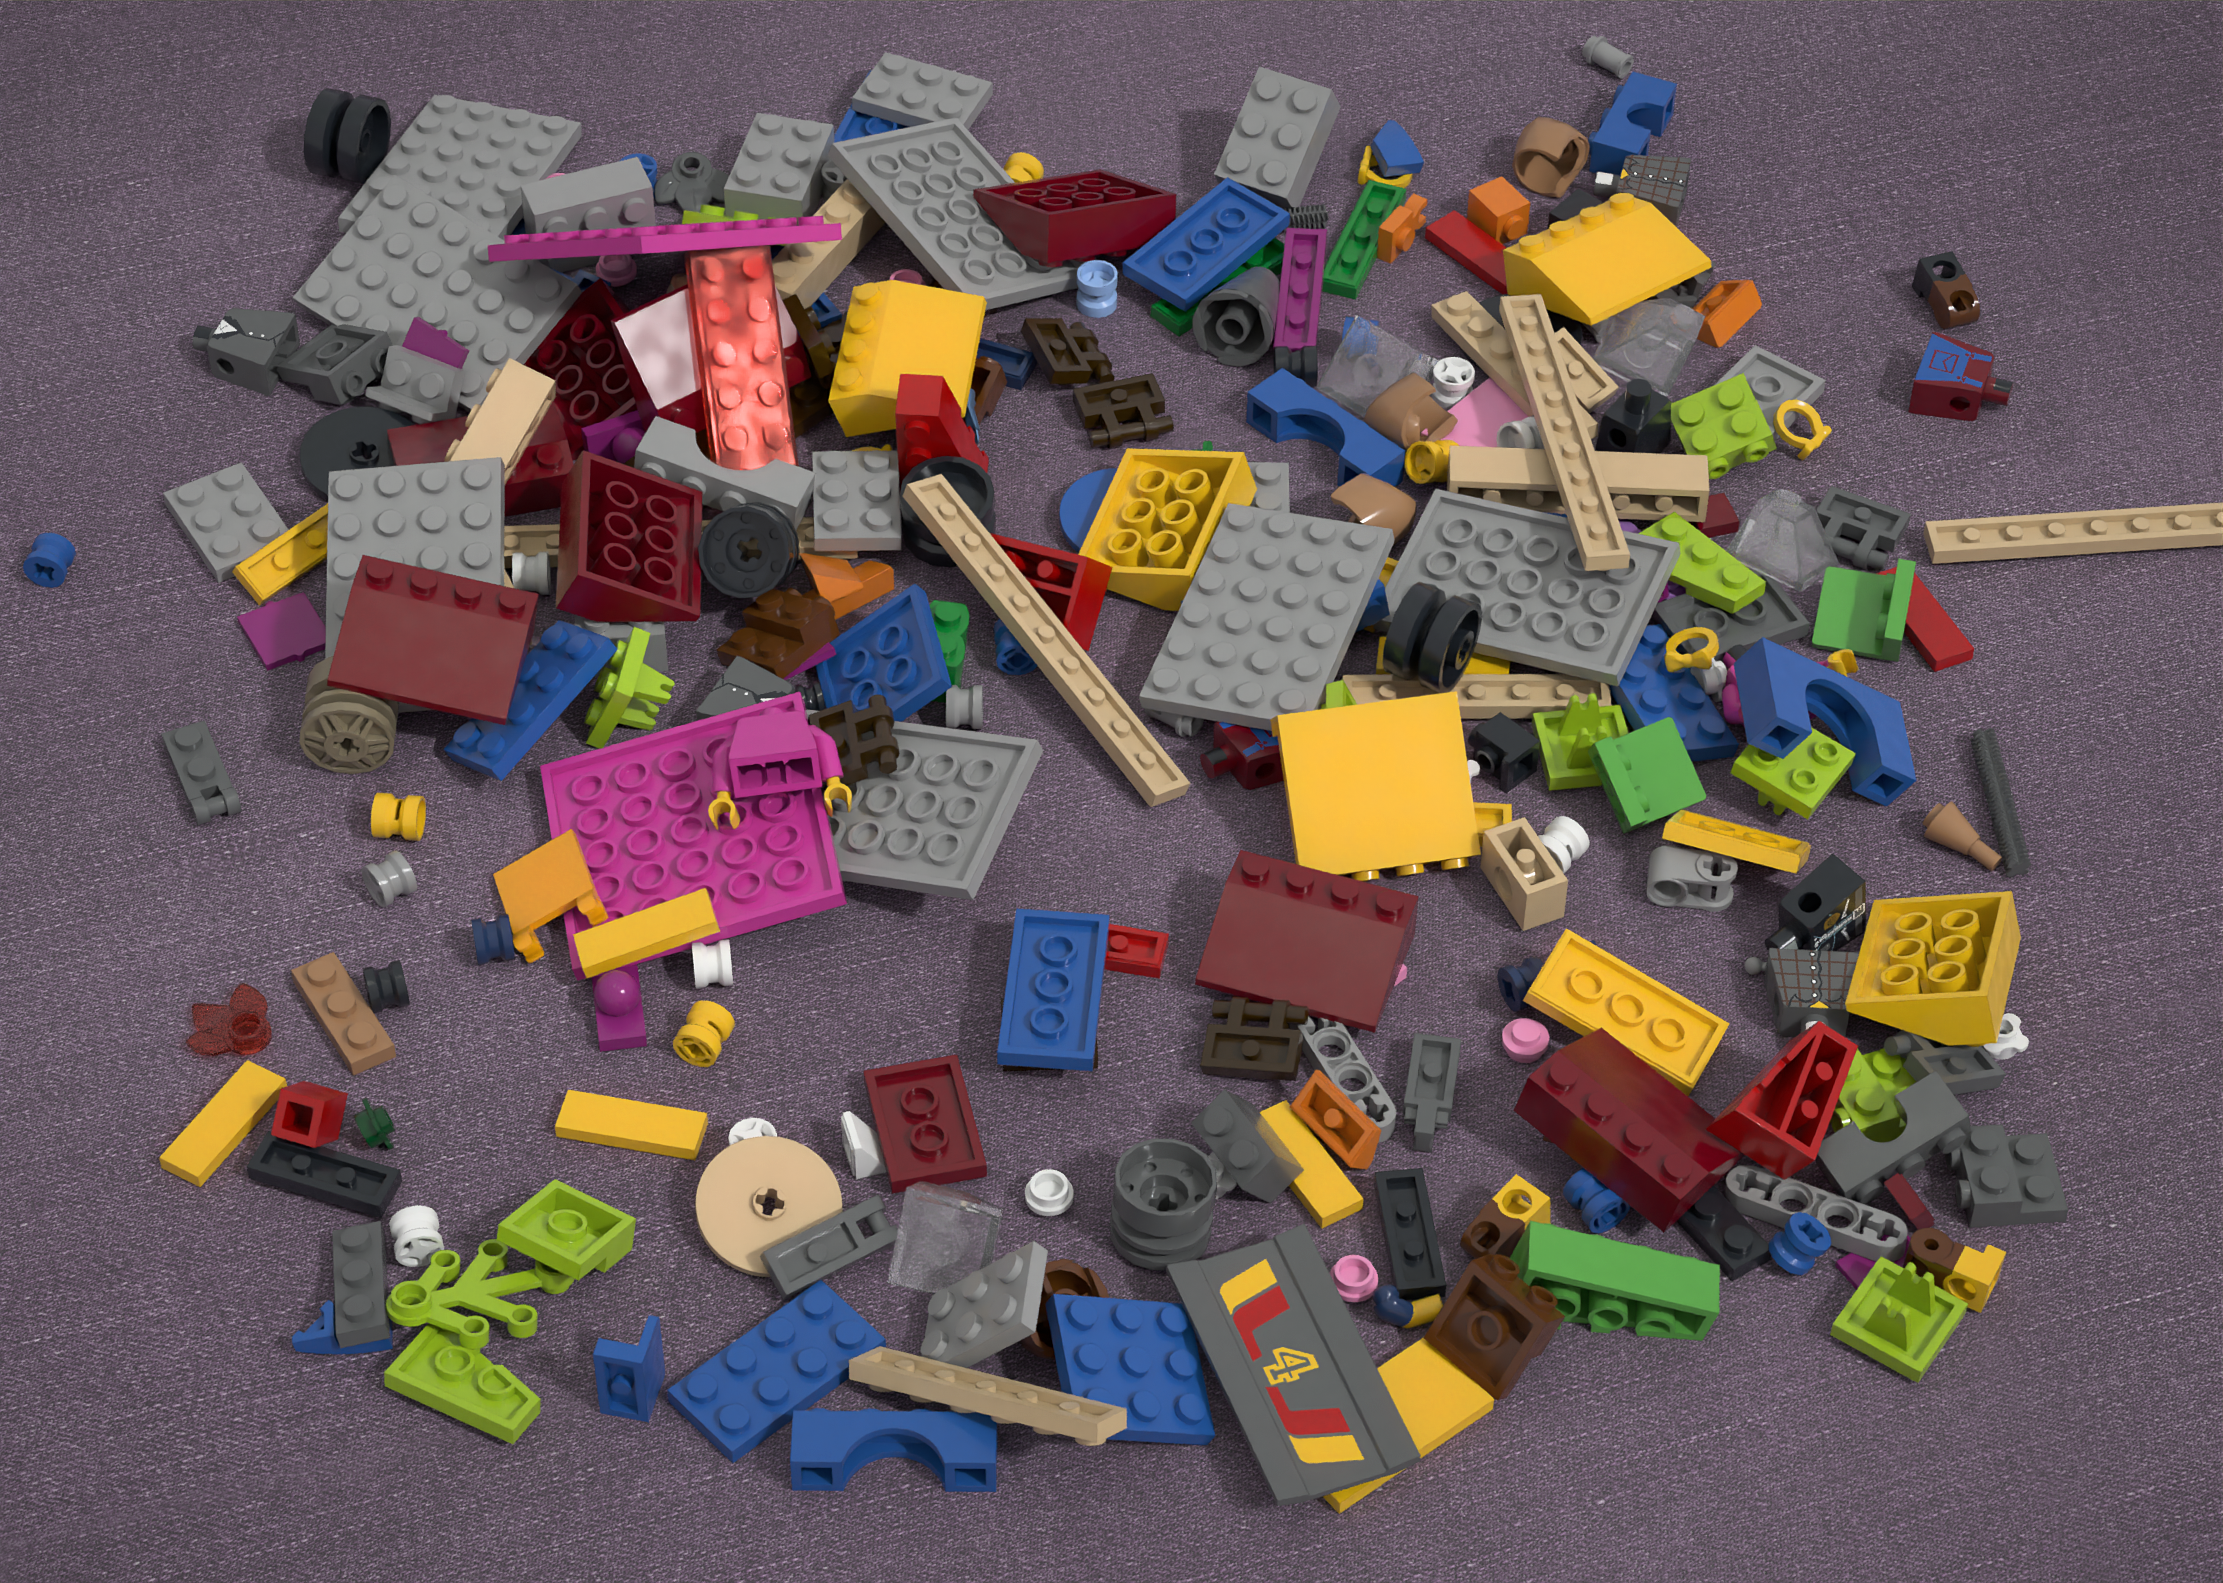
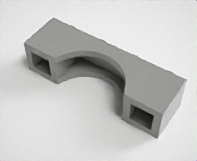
M655 416L636 449L634 468L702 491V504L721 511H726L742 503L761 502L774 506L791 520L795 530H797L812 502L816 474L779 459H774L765 466L752 470H732L721 467L702 454L696 442V430Z

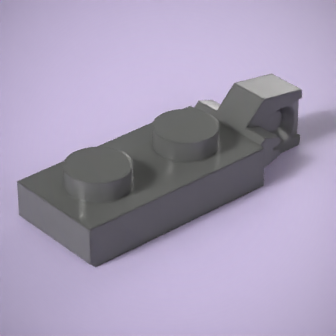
M1414 1033L1403 1107V1115H1405L1404 1124L1415 1125L1413 1150L1432 1153L1435 1128L1447 1129L1448 1121H1451L1462 1039Z

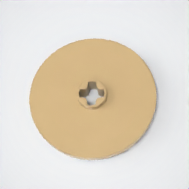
M776 1136L747 1138L722 1150L704 1170L695 1198V1214L698 1228L711 1251L732 1268L760 1277H770L760 1259L762 1252L842 1212L841 1191L836 1177L826 1162L803 1144ZM766 1197L774 1198L775 1207L779 1208L774 1209L772 1215L762 1213L763 1206L760 1204L764 1203Z

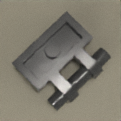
M1831 486L1815 511L1813 522L1814 525L1825 529L1820 531L1808 526L1803 535L1802 542L1817 547V552L1823 555L1831 556L1833 553L1853 560L1854 566L1867 569L1870 566L1884 571L1889 555L1877 551L1876 548L1879 547L1894 552L1909 526L1911 514ZM1842 534L1861 542L1857 544L1840 538V535Z
M1904 1030L1899 1031L1896 1036L1886 1038L1884 1042V1049L1888 1055H1899L1902 1058H1906L1903 1067L1916 1082L1936 1070L1954 1095L1999 1088L2006 1076V1073L1982 1046H1949Z

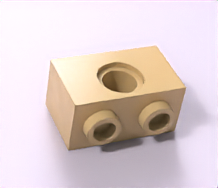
M1524 817L1484 831L1480 868L1520 928L1525 931L1564 917L1568 879Z

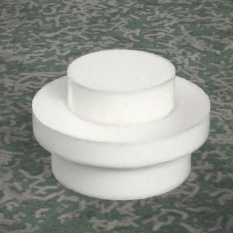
M1051 1169L1042 1170L1036 1173L1026 1185L1025 1201L1027 1206L1039 1215L1056 1216L1065 1212L1073 1202V1187L1061 1172Z

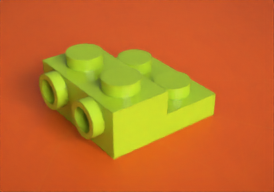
M1744 373L1671 404V422L1685 454L1707 456L1709 479L1720 478L1731 468L1745 462L1752 463L1762 460L1769 452L1777 449L1773 434Z
M1857 1048L1830 1120L1833 1130L1837 1132L1854 1121L1860 1131L1872 1141L1885 1143L1898 1138L1905 1130L1906 1124L1897 1113L1895 1095L1916 1083L1915 1079L1903 1067L1906 1059L1899 1055H1888L1884 1048L1862 1055Z
M554 1179L498 1224L497 1241L579 1281L593 1268L605 1273L632 1250L636 1218Z

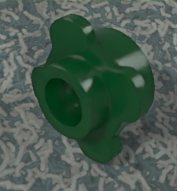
M367 1097L362 1099L366 1109L354 1114V1118L364 1139L372 1149L384 1142L389 1150L393 1149L394 1145L388 1134L396 1131L388 1112L383 1105L374 1109Z

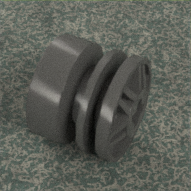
M1150 1139L1133 1145L1121 1155L1114 1171L1113 1201L1111 1203L1109 1222L1110 1239L1120 1255L1137 1266L1150 1270H1166V1265L1197 1260L1205 1253L1211 1240L1213 1209L1217 1192L1216 1169L1208 1156L1192 1144L1176 1139Z

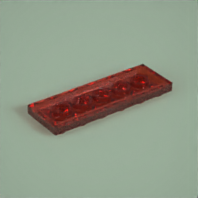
M770 245L686 252L684 259L711 461L721 467L732 470L757 469L774 459H779L799 467Z

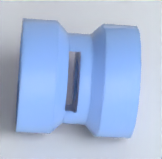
M1103 260L1087 261L1078 268L1077 286L1079 290L1077 291L1076 305L1083 315L1101 318L1112 314L1116 310L1117 292L1115 288L1118 282V272L1111 263Z

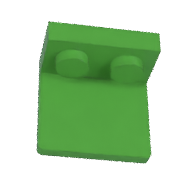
M1898 559L1896 574L1887 573V576L1828 566L1825 569L1812 646L1836 652L1849 649L1853 651L1854 655L1898 662L1916 561Z
M1671 717L1664 718L1614 740L1611 736L1595 742L1588 750V754L1623 834L1702 802L1706 798V793Z

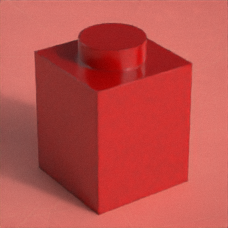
M307 1081L281 1088L271 1135L313 1148L338 1140L348 1093Z

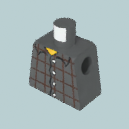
M1629 155L1625 157L1621 175L1597 173L1594 196L1610 198L1614 194L1630 193L1635 198L1654 205L1673 225L1678 227L1688 189L1691 159Z
M1769 948L1764 985L1777 1033L1783 1037H1796L1820 1021L1845 1037L1850 1014L1846 1010L1845 1002L1859 953Z

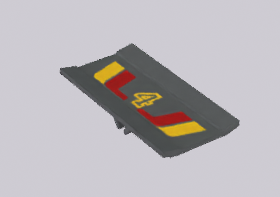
M1305 1224L1278 1234L1271 1240L1204 1260H1191L1166 1265V1272L1277 1506L1303 1503L1395 1474L1420 1462L1421 1455Z

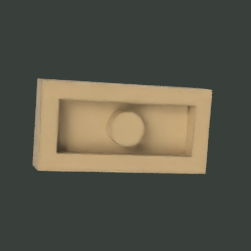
M1563 327L1555 333L1578 403L1588 413H1591L1614 396L1619 387Z

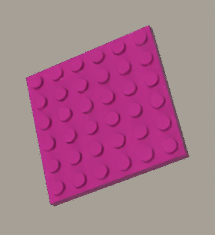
M823 216L798 217L799 226H797V217L504 235V244L488 245L489 262L645 254L842 240L841 223L824 224Z
M801 692L540 766L551 839L553 840L570 829L575 832L597 894L607 911L608 919L596 926L706 888L720 932L621 967L632 966L692 949V943L702 942L706 945L847 904L829 816L824 806L822 787L735 798V795L731 794V801L734 803L740 817V822L736 829H733L730 823V813L726 812L718 817V830L713 826L708 813L709 805L717 799V794L712 793L713 754L729 736L734 735L737 721L743 717L759 716L764 709L776 707L783 712H803L809 725ZM575 906L563 914L572 970L577 981L586 979V976L581 966L573 934L593 928V926L590 924L587 915H583L578 907Z

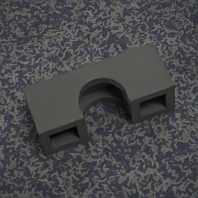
M1936 1070L1895 1095L1897 1113L1906 1124L1903 1133L1895 1140L1885 1143L1872 1141L1860 1131L1853 1121L1822 1141L1815 1162L1839 1196L1862 1204L1870 1203L1885 1190L1884 1186H1886L1884 1182L1895 1174H1902L1905 1179L1910 1178L1923 1169L1927 1159L1940 1151L1943 1154L1950 1153L1966 1141V1135L1971 1133L1969 1115Z

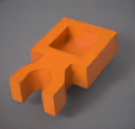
M1413 193L1404 207L1399 205L1381 224L1378 233V259L1391 264L1402 251L1406 252L1409 250L1415 238V230L1420 229L1426 223V216L1420 214L1427 206L1426 198Z

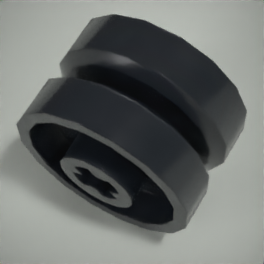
M326 88L321 91L313 102L304 133V158L309 172L331 178H336L341 174L343 180L365 184L387 156L391 135V117L386 101L361 94L354 98L352 93L332 88Z
M941 456L927 459L913 467L903 479L899 495L902 513L901 527L905 545L916 558L932 566L951 568L958 565L903 498L907 484L942 474L986 530L993 534L996 531L995 491L991 477L980 465L962 457Z
M1417 582L1403 597L1389 627L1383 649L1382 664L1385 672L1409 681L1418 675L1421 686L1439 693H1448L1453 690L1462 678L1478 641L1482 622L1481 605L1456 595L1446 600L1443 590Z

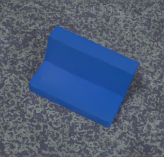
M653 1315L648 1316L638 1345L598 1338L593 1352L600 1413L649 1422L665 1377L660 1317Z

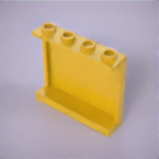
M1457 691L1283 714L1270 719L1273 737H1278L1297 865L1339 876L1351 874L1352 879L1363 882L1380 879L1379 870L1396 868L1397 876L1424 873L1423 864L1441 862L1442 870L1468 867V858L1481 855Z

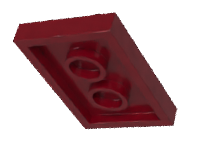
M957 1054L863 1071L864 1085L892 1194L987 1177V1164Z

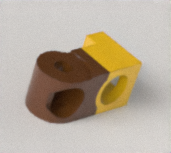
M1516 1174L1479 1211V1215L1467 1227L1461 1238V1249L1475 1259L1488 1254L1493 1256L1499 1254L1510 1258L1530 1221L1551 1224L1550 1197ZM1522 1195L1530 1200L1531 1205L1522 1199Z
M1922 1228L1915 1231L1911 1236L1903 1268L1911 1262L1916 1266V1274L1919 1277H1923L1926 1272H1930L1934 1276L1935 1286L1968 1303V1308L1981 1313L1999 1278L2006 1252L1988 1244L1984 1253H1981L1958 1242H1952L1947 1234L1938 1229Z

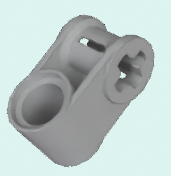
M1672 845L1658 847L1649 856L1647 897L1651 902L1664 907L1678 906L1703 909L1710 912L1722 911L1728 908L1733 900L1734 893L1730 884L1737 874V862L1731 856L1712 851L1685 849ZM1717 863V864H1718L1717 876H1713L1714 864ZM1712 886L1717 887L1714 899L1711 898Z

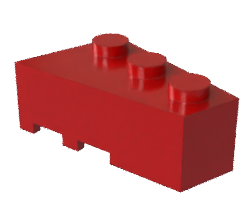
M900 374L895 411L900 490L903 479L913 467L927 459L941 456L968 459L980 465L988 473L989 458L985 451L979 450L975 442V433L971 426L967 427L961 417L962 409L943 376Z
M990 533L1081 648L1089 651L1112 567L1086 556Z
M1818 1021L1790 1040L1705 1130L1782 1179L1789 1178L1815 1161L1858 1045Z

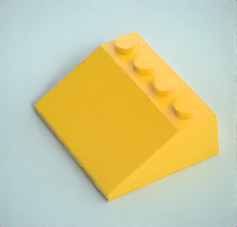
M1630 193L1614 194L1608 201L1596 207L1582 209L1579 215L1566 221L1555 222L1549 226V229L1536 235L1525 236L1519 240V243L1503 250L1508 295L1541 294L1547 310L1590 326L1711 268V260L1654 205L1637 199Z
M896 280L877 283L870 282L854 286L828 399L845 436L850 437L896 429L895 411L900 374L943 376L962 409L961 417H965L987 302L985 297Z
M1127 448L1078 555L1092 558L1112 567L1106 589L1162 610L1179 611L1181 601L1184 600L1228 503L1250 506L1257 491L1244 452Z
M2012 891L1874 900L1845 1002L1847 1012L1949 1046L1967 1045L1979 1047L1985 1044L1997 1043L2021 940Z

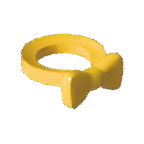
M1366 146L1358 172V183L1360 185L1366 184L1368 180L1401 188L1409 185L1412 180V174H1405L1398 179L1388 180L1380 178L1373 171L1369 170L1371 166H1376L1378 163L1375 156L1372 155L1371 147Z
M1797 399L1787 400L1782 403L1773 416L1775 430L1781 439L1791 446L1802 449L1797 455L1802 461L1813 450L1817 449L1832 431L1830 426H1823L1819 414L1812 406ZM1789 411H1795L1805 416L1809 421L1814 438L1809 440L1789 432L1783 421L1784 414Z
M1704 627L1688 628L1675 633L1666 643L1664 661L1668 672L1692 667L1710 669L1712 667L1711 659L1716 656L1719 650L1717 635L1713 630ZM1703 638L1709 642L1705 648L1693 654L1682 655L1676 651L1677 646L1687 639Z

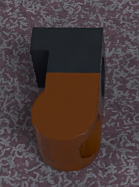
M1953 251L1919 259L1912 288L1919 298L1925 296L1941 328L1948 329L1978 321L1980 305L1977 295ZM1943 266L1941 274L1936 275L1933 272V268Z

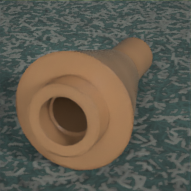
M1953 801L1949 802L1945 807L1938 803L1923 821V825L1927 827L1924 834L1925 838L1964 855L1969 854L1991 872L1999 865L2003 858L1980 840L1981 837Z

